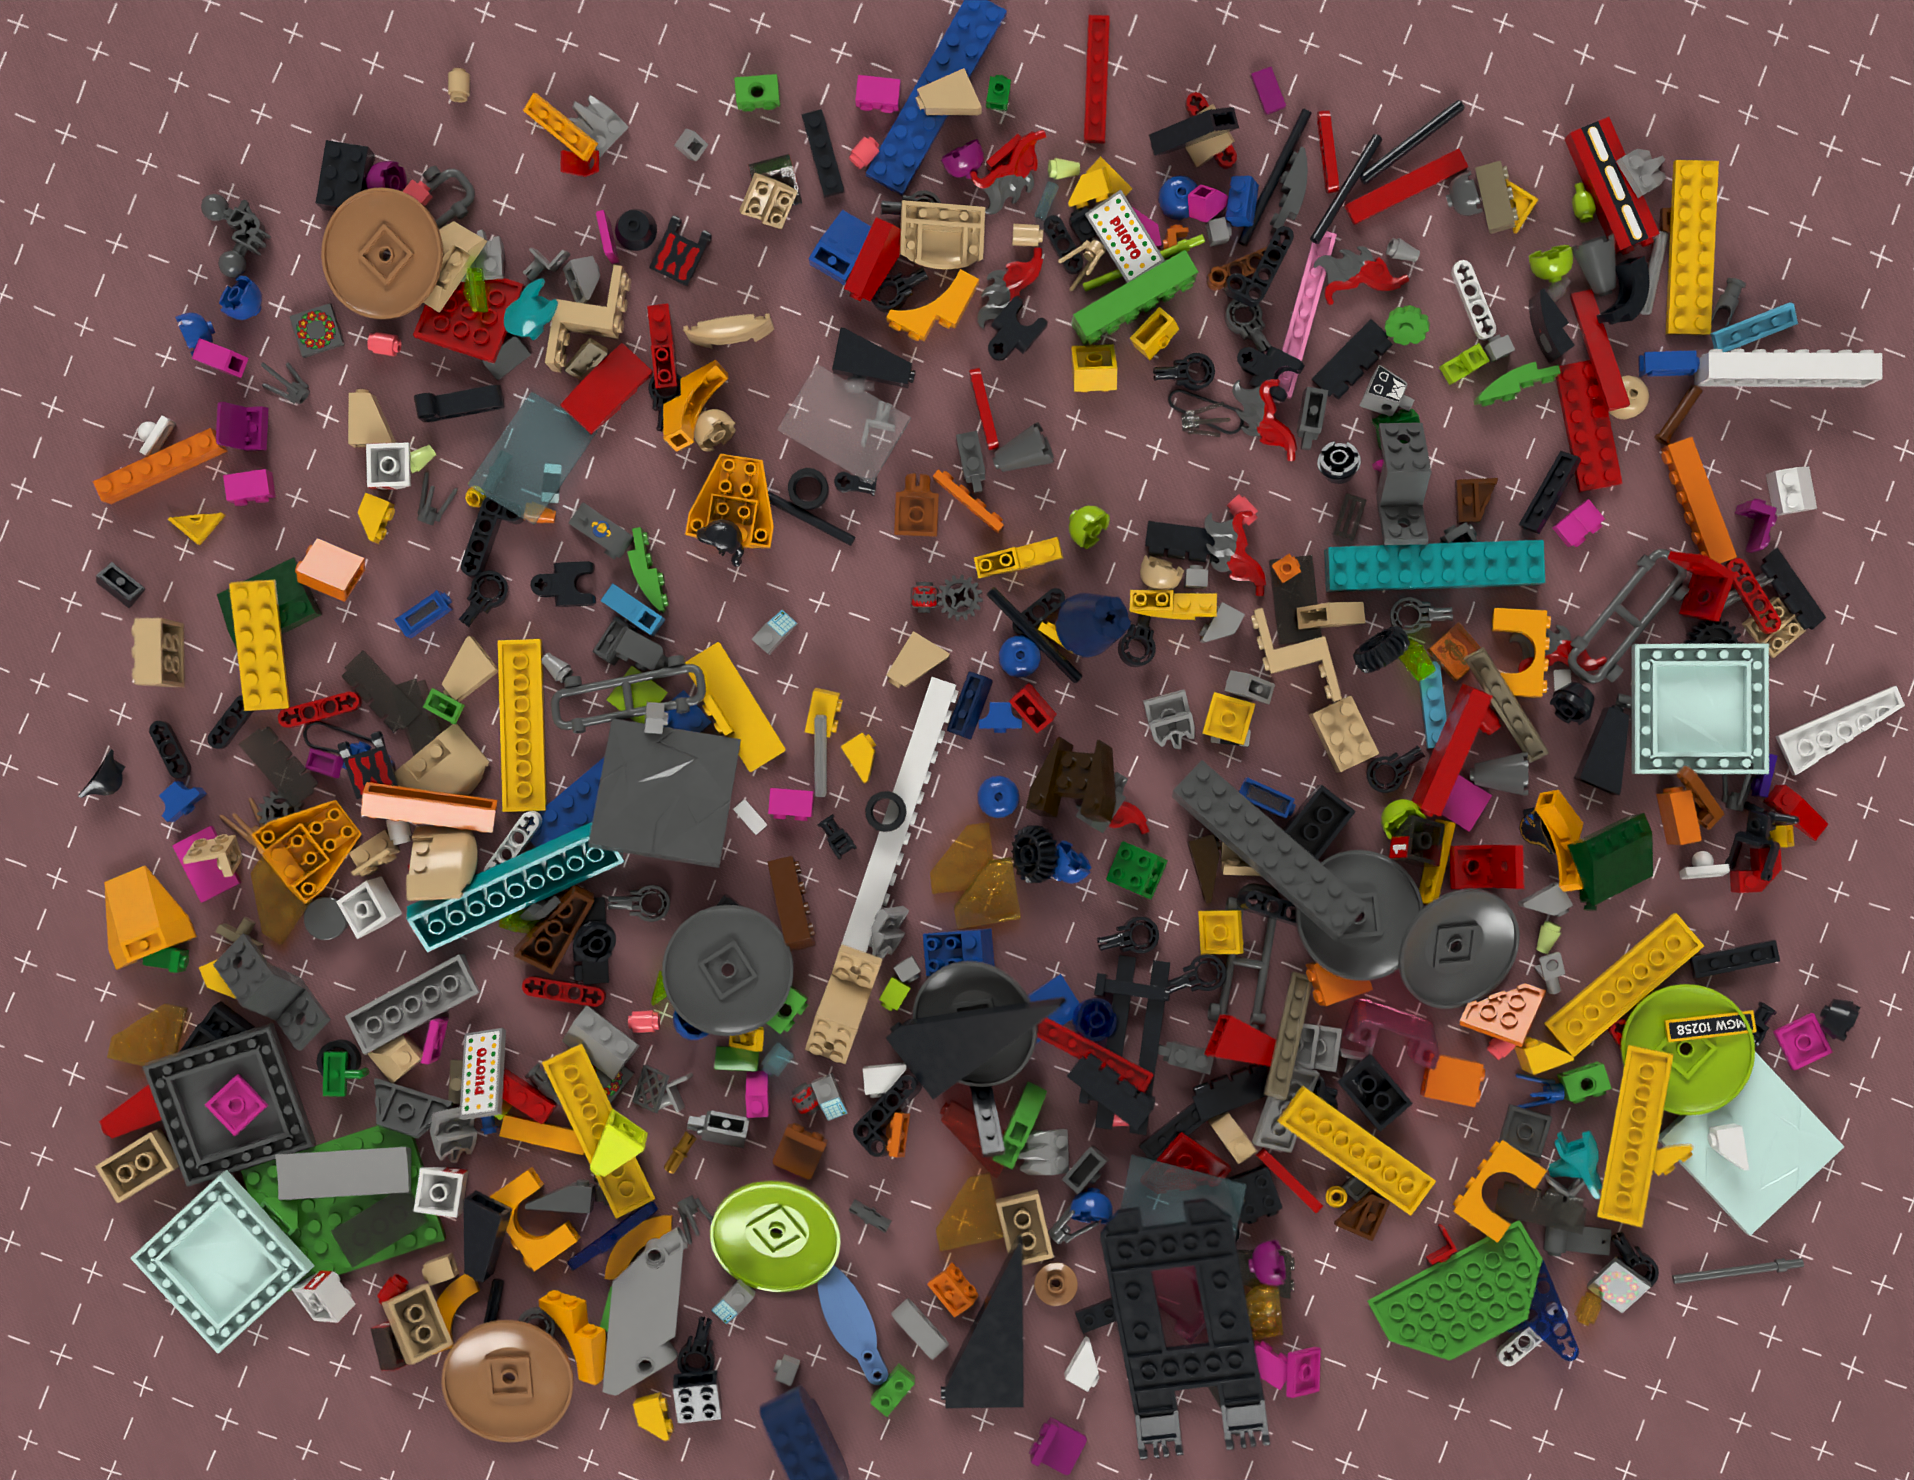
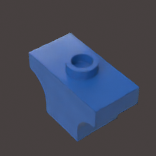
M990 702L989 714L985 718L979 719V729H994V733H1007V729H1022V719H1018L1012 714L1010 702Z
M175 781L158 795L165 803V811L162 817L167 822H175L183 814L188 815L195 809L194 805L207 793L202 787L189 789L183 782Z

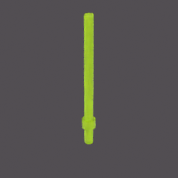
M1201 234L1189 240L1183 239L1178 241L1177 245L1162 250L1160 253L1166 259L1184 250L1188 252L1190 248L1204 243V236ZM1117 269L1083 283L1085 291H1089L1123 275Z

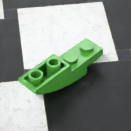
M1532 362L1513 369L1484 389L1474 400V405L1489 406L1495 403L1494 400L1502 399L1503 402L1515 399V395L1520 393L1521 389L1534 386V382L1542 381V384L1555 381L1554 377L1561 373L1559 365L1538 370L1536 362Z
M641 527L633 528L636 550L627 551L633 574L645 596L660 612L664 613L669 603L667 594H663L662 586L665 585L663 572L660 573L657 568L650 569V566H653L651 553H647L646 545H649L648 533L644 532Z
M1029 1081L1027 1082L1002 1137L1005 1154L993 1156L992 1160L1009 1169H1013L1037 1119L1047 1093L1046 1090Z

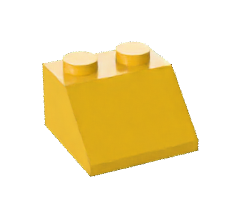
M1114 344L1071 346L1074 392L1117 390V362Z
M862 732L840 747L862 781L867 783L870 781L876 753L873 747L877 745L869 734L865 736Z
M1531 1037L1526 1038L1523 1047L1516 1046L1514 1048L1522 1070L1533 1075L1574 1061L1572 1055Z

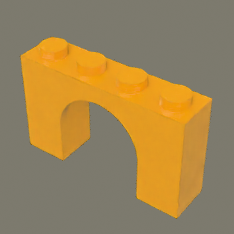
M1493 609L1491 631L1522 634L1529 639L1534 649V658L1527 670L1520 673H1500L1516 697L1541 698L1543 693L1547 692V680H1543L1544 672L1548 671V659H1545V650H1549L1550 638L1546 637V629H1550L1551 616H1547V610Z
M1503 1139L1500 1143L1495 1141L1489 1150L1492 1155L1488 1161L1483 1159L1477 1168L1480 1173L1476 1178L1471 1176L1465 1185V1188L1468 1189L1464 1196L1459 1194L1452 1204L1456 1207L1453 1212L1497 1243L1509 1228L1510 1223L1489 1209L1482 1197V1187L1485 1180L1494 1173L1508 1172L1514 1174L1535 1189L1547 1172L1544 1167Z
M531 1167L489 1197L513 1208L506 1232L512 1238L511 1244L517 1251L520 1250L524 1256L523 1261L526 1266L536 1271L576 1243L581 1237L569 1220L552 1232L542 1236L531 1235L520 1226L517 1217L520 1203L544 1185L534 1168Z

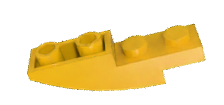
M1059 537L973 558L978 578H985L1063 559Z
M1130 590V612L1153 617L1195 620V617H1217V594L1174 593L1173 590Z
M1676 1144L1656 1149L1653 1170L1658 1176L1662 1173L1665 1176L1676 1168L1674 1164L1677 1161L1685 1162L1693 1155L1691 1151L1694 1149V1146L1692 1144Z

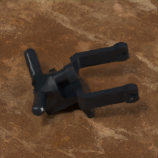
M1746 801L1744 809L1750 811L1748 813L1746 832L1739 831L1735 834L1730 854L1725 864H1729V869L1735 868L1743 842L1756 847L1769 844L1771 847L1761 873V879L1770 881L1780 846L1779 842L1772 840L1773 838H1771L1769 833L1776 829L1775 821L1798 824L1799 818L1773 811L1767 813L1766 809Z

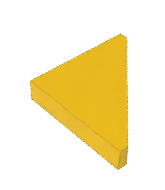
M1505 179L1506 186H1511L1514 199L1510 200L1511 208L1516 207L1519 219L1514 221L1516 227L1512 228L1513 232L1517 234L1537 203L1538 198Z
M219 512L169 517L168 520L197 545H201L226 515Z

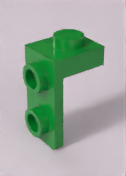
M168 947L143 957L142 964L169 969L168 972L173 973L184 972L189 964V950Z

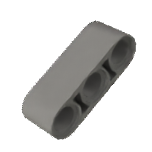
M909 1298L903 1301L891 1313L897 1323L932 1360L949 1346L946 1338Z

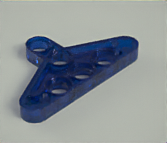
M654 1201L645 1204L575 1254L566 1263L574 1271L598 1254H603L659 1208Z
M1542 1259L1539 1273L1541 1275L1545 1273L1546 1277L1537 1278L1530 1309L1536 1311L1537 1319L1533 1322L1525 1320L1513 1329H1508L1507 1332L1514 1333L1530 1328L1562 1359L1574 1361L1579 1356V1348L1547 1266ZM1540 1281L1548 1282L1550 1288L1547 1293L1542 1294L1538 1291L1537 1286ZM1549 1302H1554L1558 1306V1311L1553 1315L1548 1314L1546 1311V1305ZM1558 1323H1562L1566 1327V1333L1562 1336H1558L1554 1332V1326ZM1570 1336L1571 1340L1566 1342L1570 1348H1574V1351L1571 1352V1357L1563 1354L1565 1345L1563 1342L1558 1344L1557 1340H1564Z

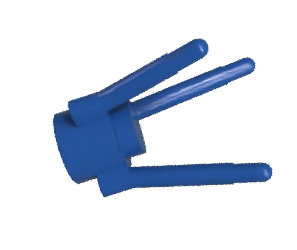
M1516 1074L1517 1078L1547 1084V1086H1543V1092L1530 1093L1531 1097H1544L1543 1100L1518 1105V1107L1526 1109L1564 1100L1565 1092L1562 1083H1555L1554 1079Z

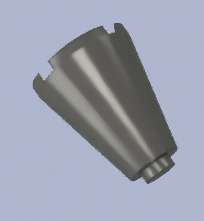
M1610 234L1608 236L1609 239L1605 235L1582 242L1578 249L1577 245L1571 247L1573 255L1594 294L1599 293L1600 297L1613 293L1612 289L1616 288L1614 234Z
M1039 422L1034 423L995 451V457L992 459L996 469H1001L1002 472L1054 462L1047 437L1040 434L1043 429Z
M1528 752L1474 763V768H1470V781H1474L1477 786L1528 796V790H1524V787L1528 785V760H1524V758L1528 757Z

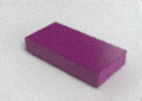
M1270 66L1251 73V79L1265 115L1284 109L1286 103L1272 67Z
M310 748L305 769L339 778L344 761L341 756Z

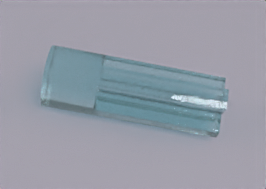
M1047 182L1034 217L1045 221L1059 189L1057 184Z

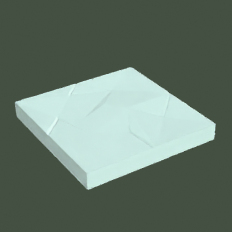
M1769 643L1631 645L1632 774H1676L1684 765L1691 768L1696 774H1769ZM1751 763H1753V764H1754L1753 770H1748L1749 767L1751 766Z
M1756 1052L1749 1080L1742 1091L1731 1102L1705 1114H1680L1659 1134L1658 1138L1664 1147L1676 1144H1692L1694 1146V1149L1691 1151L1693 1155L1685 1162L1681 1160L1678 1162L1732 1220L1750 1236L1844 1148L1842 1143ZM1733 1123L1742 1126L1749 1170L1738 1168L1712 1149L1708 1142L1709 1127Z
M228 1170L220 1174L130 1258L217 1354L315 1266Z

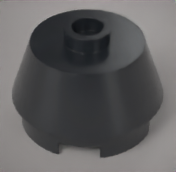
M642 209L625 211L620 215L615 224V236L618 242L628 250L640 251L648 248L654 242L657 235L655 219L651 214Z
M1335 441L1328 443L1321 450L1317 460L1320 472L1329 482L1334 484H1344L1350 481L1361 464V458L1357 449L1349 442H1346V444H1335Z
M1571 682L1553 693L1550 705L1555 707L1556 712L1554 714L1568 724L1573 721L1581 725L1590 718L1595 698L1587 687L1580 683Z
M585 922L575 934L574 950L585 961L603 962L612 955L616 944V935L613 928L604 922Z
M1833 999L1829 1006L1825 1005L1820 1013V1017H1822L1820 1027L1833 1040L1836 1038L1844 1042L1847 1038L1845 1034L1853 1028L1861 1007L1853 1004V1001Z

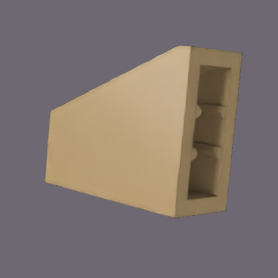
M964 68L917 89L918 97H915L919 109H924L926 115L982 114V106Z
M357 389L356 393H349L348 444L353 447H366V444L396 443L376 396L365 389Z
M1331 602L1297 608L1298 629L1364 624V603Z
M913 631L886 675L890 678L888 682L897 688L901 685L906 687L947 660L950 653Z
M468 636L465 639L442 682L445 688L443 690L444 694L458 702L462 701L498 673V667L474 637Z
M1228 1111L1207 1120L1238 1164L1256 1152Z

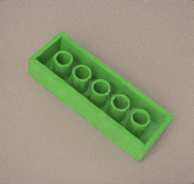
M1184 250L1073 314L1071 325L1083 345L1088 343L1093 345L1101 340V335L1105 333L1110 335L1120 328V324L1124 322L1129 324L1138 318L1137 315L1141 312L1148 313L1157 307L1156 304L1163 300L1165 303L1174 298V294L1179 290L1185 292L1193 286L1192 283L1196 281L1195 278L1198 270L1187 251Z

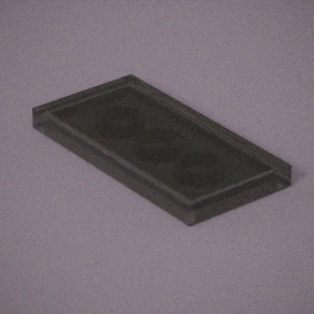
M1312 555L1295 557L1300 564L1299 569L1301 572L1284 583L1281 582L1272 568V564L1280 559L1269 560L1278 645L1301 643L1322 637L1321 628L1298 629L1297 608L1318 604Z
M412 1192L389 1194L331 1230L332 1235L352 1268L429 1221L424 1213L413 1212L415 1197Z

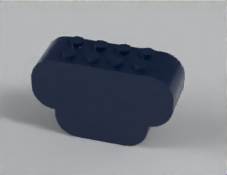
M802 1385L760 1405L759 1411L764 1428L789 1480H849L846 1463L817 1402L813 1398L810 1399Z

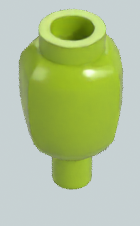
M1583 183L1575 184L1576 194L1572 199L1574 215L1580 219L1581 223H1586L1594 219L1593 214L1596 211L1592 195L1584 190Z

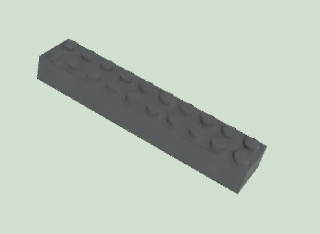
M1203 760L1173 790L1172 798L1333 940L1336 941L1366 908L1367 903Z

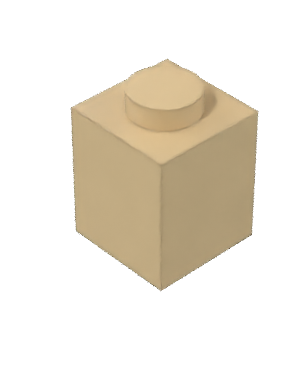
M453 1253L429 1260L423 1265L422 1274L430 1286L454 1278L459 1274Z

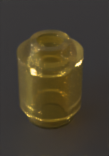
M1586 1291L1585 1295L1581 1296L1575 1310L1576 1321L1586 1326H1589L1590 1323L1595 1324L1603 1306L1601 1304L1603 1299Z

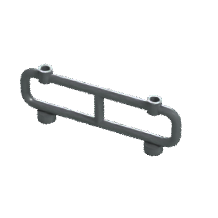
M432 166L423 173L422 176L427 181L426 185L430 188L429 193L451 177L456 178L466 190V197L463 200L453 204L450 210L435 220L438 228H441L455 216L458 219H462L469 213L466 208L473 202L475 190L461 171L447 169L441 173L437 166ZM390 254L387 258H385L384 260H385V261L389 260L391 254Z
M1658 549L1649 556L1644 554L1636 563L1639 566L1638 570L1584 636L1578 635L1570 643L1573 649L1568 656L1569 668L1585 682L1595 684L1602 681L1605 677L1610 682H1614L1623 672V669L1616 663L1671 596L1676 601H1680L1688 593L1690 588L1683 583L1687 570L1668 560L1669 550ZM1660 557H1664L1677 568L1678 574L1644 617L1638 620L1621 603L1646 572L1654 566L1655 561ZM1615 611L1630 623L1634 629L1596 675H1590L1577 664V657L1586 649L1592 638Z
M682 655L669 657L667 659L669 668L582 685L580 676L564 678L565 688L558 690L551 699L552 719L558 728L562 730L573 729L574 734L586 732V726L611 722L612 718L622 720L643 716L646 713V706L634 708L631 684L692 672L696 676L697 694L689 698L681 697L674 701L664 702V711L677 709V713H687L690 711L689 706L699 704L706 695L705 677L699 666L686 664L685 657ZM622 686L625 710L587 718H574L567 722L561 719L559 702L563 697Z
M1255 883L1243 886L1238 893L1239 895L1243 891H1258L1279 898L1277 891L1272 887ZM1228 896L1225 910H1241V916L1243 917L1244 910L1240 909L1237 905V898ZM1270 904L1269 909H1268L1269 912H1270L1271 909H1272V905H1271V904ZM1268 918L1261 961L1236 957V954L1227 955L1226 977L1222 984L1219 1004H1209L1208 1020H1213L1217 1023L1220 1014L1226 1015L1234 965L1260 969L1253 1012L1250 1017V1026L1257 1030L1259 1026L1264 1027L1266 1014L1261 1013L1277 920Z

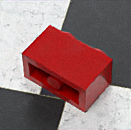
M1027 683L1009 700L1010 704L1036 733H1039L1051 723L1057 715L1030 683Z

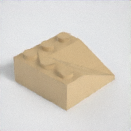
M163 618L134 619L132 635L135 637V646L132 648V656L135 659V668L132 670V677L135 684L143 686L184 687V623Z

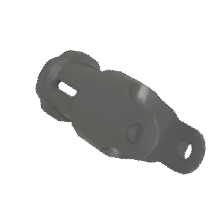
M1727 278V287L1724 294L1719 297L1712 314L1711 324L1716 312L1720 309H1725L1729 312V319L1725 328L1731 322L1739 303L1738 297L1742 288L1746 287L1745 282L1736 278Z
M537 1063L525 1075V1078L530 1079L544 1097L553 1099L557 1104L562 1105L548 1075L540 1068V1064Z

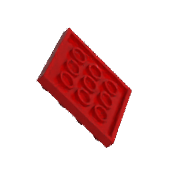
M506 278L460 282L440 313L425 304L413 336L416 339L495 364L507 334L504 327L506 308L520 298L525 286L522 283Z

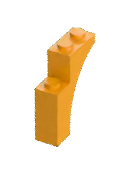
M960 269L950 287L935 301L913 310H890L886 317L887 322L892 329L896 331L902 329L908 333L910 338L916 341L920 339L926 340L936 319L945 328L949 329L950 326L956 328L979 285V279Z
M717 360L681 378V395L663 404V438L676 452L694 443L695 425L702 408L711 395L728 380V373Z
M1559 789L1539 793L1535 810L1545 823L1555 847L1559 868V887L1563 892L1583 889L1582 880L1567 845L1579 840L1584 823Z
M558 1290L548 1292L539 1299V1308L545 1311L558 1324L569 1341L577 1364L578 1380L597 1385L604 1379L607 1348L605 1329L588 1323L586 1300Z

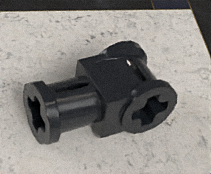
M840 472L836 475L834 483L836 489L842 493L849 491L863 492L875 496L877 477L869 479L851 475L848 472ZM843 477H847V481L850 482V484H846L845 488L841 487V483H838V480H842Z
M832 814L817 825L822 827L828 836L829 846L840 860L842 855L851 849L855 850L857 846L843 828L840 829L834 820V814ZM847 843V845L839 849L840 846Z
M1763 1002L1758 1003L1759 1007L1754 1013L1756 1032L1752 1034L1755 1048L1765 1038L1766 1032L1769 1029L1766 1024L1772 1015L1777 1014L1773 1008Z

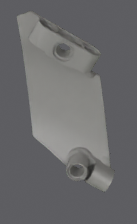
M676 1227L659 1239H650L645 1245V1251L613 1280L603 1381L604 1393L616 1396L670 1364L678 1356V1352L669 1340L675 1337L682 1257L683 1250L688 1247L687 1238L679 1227ZM658 1250L659 1253L652 1254L650 1251ZM643 1360H648V1361H650V1362H649V1363H642L641 1361H643Z

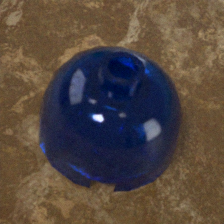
M1099 998L1081 1001L1076 1006L1072 1016L1074 1030L1090 1041L1099 1042L1109 1037L1113 1033L1117 1021L1116 1013L1111 1008L1112 1005L1106 1000Z

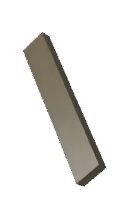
M1482 647L1464 657L1485 693L1493 696L1491 703L1522 752H1528L1527 760L1529 763L1549 754L1546 745L1485 648Z
M1294 971L1291 973L1264 1092L1265 1095L1286 1100L1312 988V982L1308 980L1307 975Z

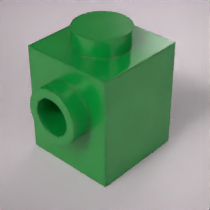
M1003 75L990 76L986 108L1007 111L1011 79H1007Z

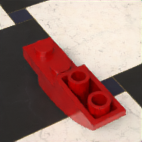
M668 303L647 306L655 388L677 387L676 354L670 306Z

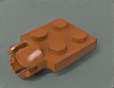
M916 473L907 474L904 491L896 492L894 535L937 537L939 494L931 492V479L929 475L920 474V485L916 486Z

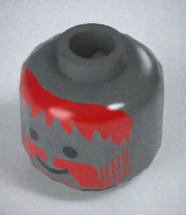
M916 582V585L911 588L910 605L913 608H917L918 613H930L931 609L938 606V588L933 586V582Z
M804 1082L791 1091L793 1095L790 1100L800 1114L808 1113L811 1116L820 1109L811 1084Z

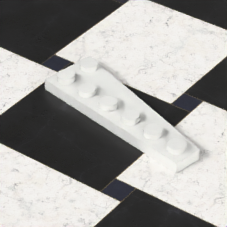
M1892 686L1775 737L1791 774L1797 775L1818 762L1819 759L1835 751L1844 743L1854 739L1861 732L1868 730L1875 723L1905 706L1897 686Z

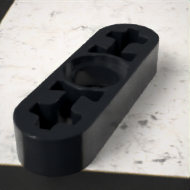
M1055 215L1047 217L1044 222V232L1058 258L1061 259L1077 247L1061 218ZM1050 222H1053V224L1058 223L1057 231L1060 235L1053 239L1056 236L1054 229H1048ZM1059 240H1067L1069 248L1067 250H1060L1057 246ZM1080 253L1072 257L1073 261L1078 260L1077 268L1068 266L1070 259L1062 262L1065 271L1069 274H1077L1081 271L1083 259Z
M1053 588L1021 614L1027 619L1028 617L1025 614L1028 612L1031 619L1036 621L1032 624L1036 627L1061 607L1060 605L1065 601V594L1062 590ZM1052 593L1055 595L1060 594V603L1053 602L1050 605L1053 608L1051 611L1048 610L1045 603L1041 602L1043 599L1046 600V603L1050 601ZM1035 606H1042L1045 610L1044 616L1040 618L1035 617L1032 613ZM1013 622L1012 628L1014 632L1019 635H1024L1022 630H1018L1017 625Z
M243 695L238 696L209 733L207 740L212 748H226L254 712V710L244 711V708L241 710L243 707L241 704ZM234 710H236V711H240V710H241L240 714H242L243 717H241V715H239L238 713H234L233 711H234ZM230 716H234L237 719V725L234 728L227 726V719ZM224 730L230 732V734L224 733V734L222 735V733L224 732ZM216 735H222V743L216 744Z
M166 721L153 722L150 725L149 733L170 775L174 778L187 777L191 772V765L171 725ZM158 726L165 727V730L162 731L163 735L157 734ZM170 743L176 749L175 753L171 756L165 752V747ZM177 763L179 765H184L182 773L176 772L175 769L178 768Z

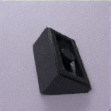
M112 562L96 575L97 584L128 608L133 606L145 591L142 585Z

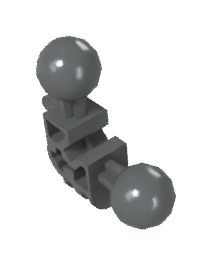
M210 194L202 200L201 210L203 215L212 221L224 219L235 230L231 239L236 245L232 251L224 252L219 257V269L225 276L236 278L241 276L246 270L244 256L249 250L261 256L262 254L258 252L259 247L266 248L267 245L263 240L264 238L271 239V236L265 232L263 223L252 213L247 200H242L239 207H235L233 210L229 208L228 202L223 196Z

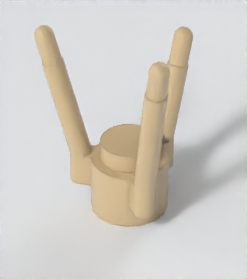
M1086 240L1080 247L1058 260L1059 263H1062L1084 250L1085 253L1083 255L1089 261L1073 282L1070 291L1075 289L1085 274L1090 275L1100 257L1106 252L1105 247L1099 241L1093 240L1090 243Z

